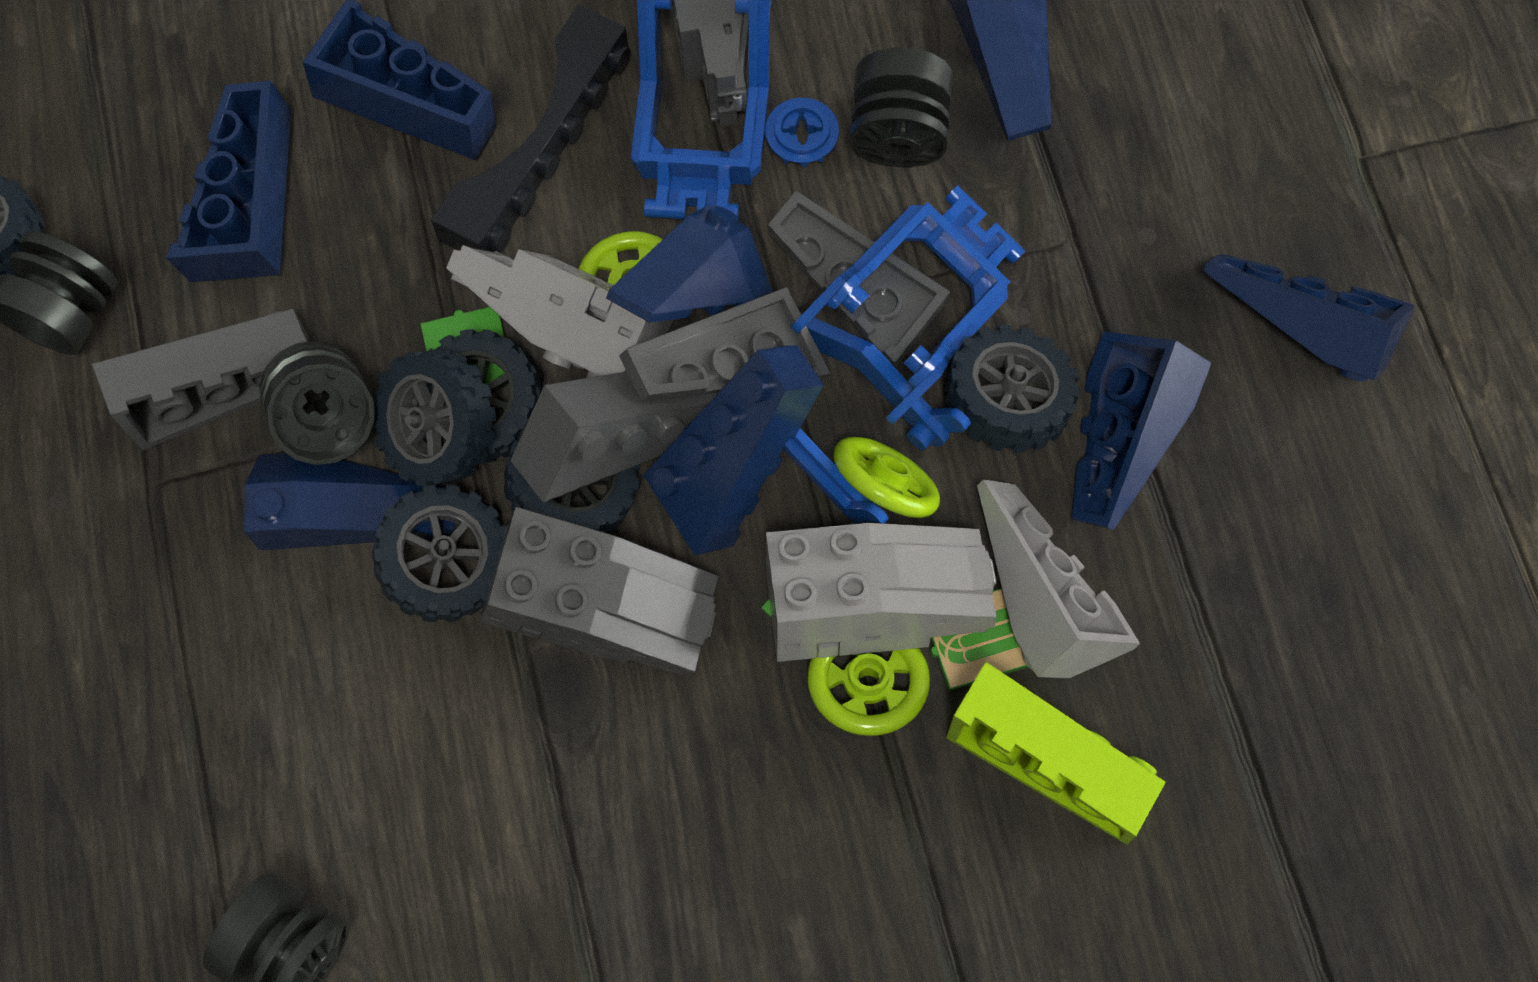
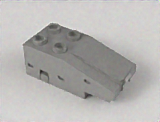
M463 245L461 251L453 250L446 267L453 274L451 279L471 289L530 343L545 349L543 358L564 368L570 369L571 365L581 369H587L589 371L586 378L626 372L619 355L630 347L668 333L673 320L657 322L643 320L606 299L609 289L613 286L612 284L550 255L518 249L515 259H512L497 251L490 252Z
M861 523L766 532V578L777 662L817 658V653L818 658L838 656V651L839 656L924 648L929 647L930 637L987 632L988 628L995 627L997 616L992 594L996 584V577L989 552L985 550V545H982L979 529Z

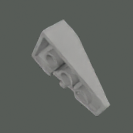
M983 479L977 485L1013 635L1023 651V658L1027 666L1035 672L1037 677L1071 678L1134 650L1140 643L1116 603L1105 590L1096 595L1079 575V572L1085 568L1075 555L1069 557L1063 550L1052 543L1049 538L1053 535V529L1015 484Z

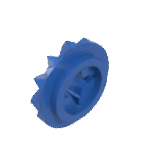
M794 98L779 104L770 113L765 126V137L771 153H776L780 156L784 164L791 161L799 163L803 168L809 162L818 160L822 163L825 156L831 150L835 151L839 136V124L835 114L828 106L811 98ZM799 120L804 121L807 133H811L808 135L805 145H801L798 142L797 135H794L797 132V127H799Z

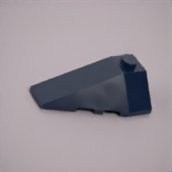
M950 0L1006 140L1010 141L1050 129L1051 103L1046 0Z
M708 205L688 215L609 289L606 299L647 322L689 318L692 309H704L710 315L718 314L723 311L725 305L734 304V307L770 294L772 289L749 227L736 221L735 214L728 209Z
M1219 254L1206 262L1204 269L1206 274L1325 363L1340 368L1339 373L1357 381H1367L1368 378L1375 380L1386 369L1415 307L1413 304L1356 286H1352L1350 292L1333 291L1324 284L1325 280L1323 278L1308 275V278L1293 277L1292 280L1284 279V272L1277 267L1225 254Z
M1103 332L1087 375L1086 392L1091 394L1089 416L1082 418L1081 433L1087 436L1085 457L1077 464L1072 519L1114 530L1195 409L1211 362L1175 340Z
M287 453L259 455L245 483L244 533L259 550L374 543L377 528L383 520L387 509L391 505L394 506L398 503L400 497L410 491H413V493L419 492L423 486L416 485V481L407 482L400 478L397 473L344 460L336 463L313 465L295 460ZM436 484V488H446L447 486L443 484ZM438 520L441 534L450 537L456 530V523ZM429 521L418 525L411 532L422 539H433Z

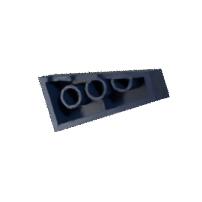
M345 0L303 60L312 97L475 160L496 128L491 91L448 62L440 63L427 54L426 47L413 39L409 42L395 33L390 23L379 16L373 18L364 12L361 4L356 0Z
M271 81L225 85L207 137L211 144L204 162L198 163L194 175L197 185L190 205L184 204L179 219L183 226L177 243H171L166 257L189 282L280 275L291 108Z
M797 345L757 350L643 475L695 556L734 546L741 534L738 530L741 522L746 515L753 513L760 500L757 494L767 476L774 475L782 459L779 455L787 440L795 438L824 386Z

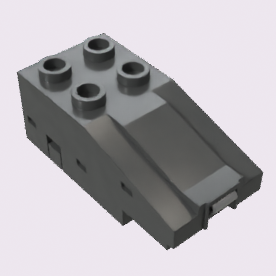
M672 0L671 12L685 82L703 79L712 123L718 122L720 127L738 124L739 112L746 111L747 106L745 83L749 58V14L736 13L735 0Z
M515 507L504 531L479 622L515 633L519 630V634L533 638L539 637L540 640L621 663L631 660L680 675H692L696 669L700 649L708 637L711 636L716 612H714L716 606L714 604L715 597L713 596L718 576L622 538Z

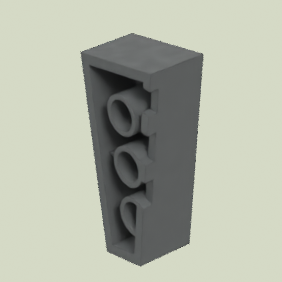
M289 309L92 364L110 415L143 451L261 402L259 385L265 367L278 352L296 343L310 341L295 311Z
M627 372L544 385L510 461L541 501L546 502L661 456L718 393L641 401Z

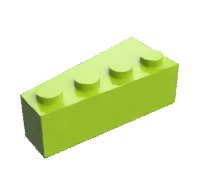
M985 662L954 714L946 737L948 740L1126 845L1137 836L1166 783L1156 776V769L1149 763L1134 756H1126L1111 746L1104 737L1087 730L987 662Z

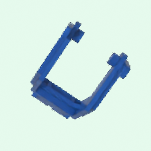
M637 0L640 87L631 161L640 172L641 178L657 179L656 199H645V217L684 220L687 217L688 206L697 207L698 211L708 205H714L728 209L735 214L736 221L739 220V204H730L732 184L752 185V178L761 172L770 88V8L772 0H735V12L749 14V88L743 142L730 152L664 148L656 139L663 82L660 9L670 10L672 0Z
M958 185L945 198L952 207L943 216L929 202L925 205H911L853 266L840 274L790 327L799 334L825 305L835 310L842 304L848 311L853 313L870 296L860 286L903 241H923L971 287L972 308L930 352L920 345L906 359L904 364L913 372L908 380L912 390L885 417L891 425L942 376L950 359L957 350H960L962 342L967 337H972L1008 299L1007 285L1011 281L996 267L1004 258L1013 264L1025 252L996 222L985 232L978 223L987 213Z
M813 318L807 324V328L819 352L860 370L894 408L912 390L909 382L873 343L817 318ZM922 397L902 415L912 427L906 434L907 439L920 450H925L929 445L941 447L950 438L948 433L964 432L971 425L969 418L959 409H932ZM801 428L795 438L787 440L782 450L792 458L854 524H885L889 519L887 514L877 504L854 489L844 479L836 465Z

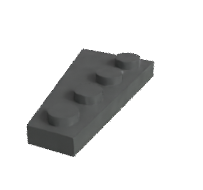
M797 191L793 193L768 224V234L822 292L840 274L853 266L875 243ZM891 254L860 286L870 296L853 313L848 311L842 304L837 309L896 368L948 302L950 291L894 254Z
M787 287L630 347L619 355L641 401L719 393L759 349L797 345L821 381L830 375L807 326L799 334L790 328L801 314Z

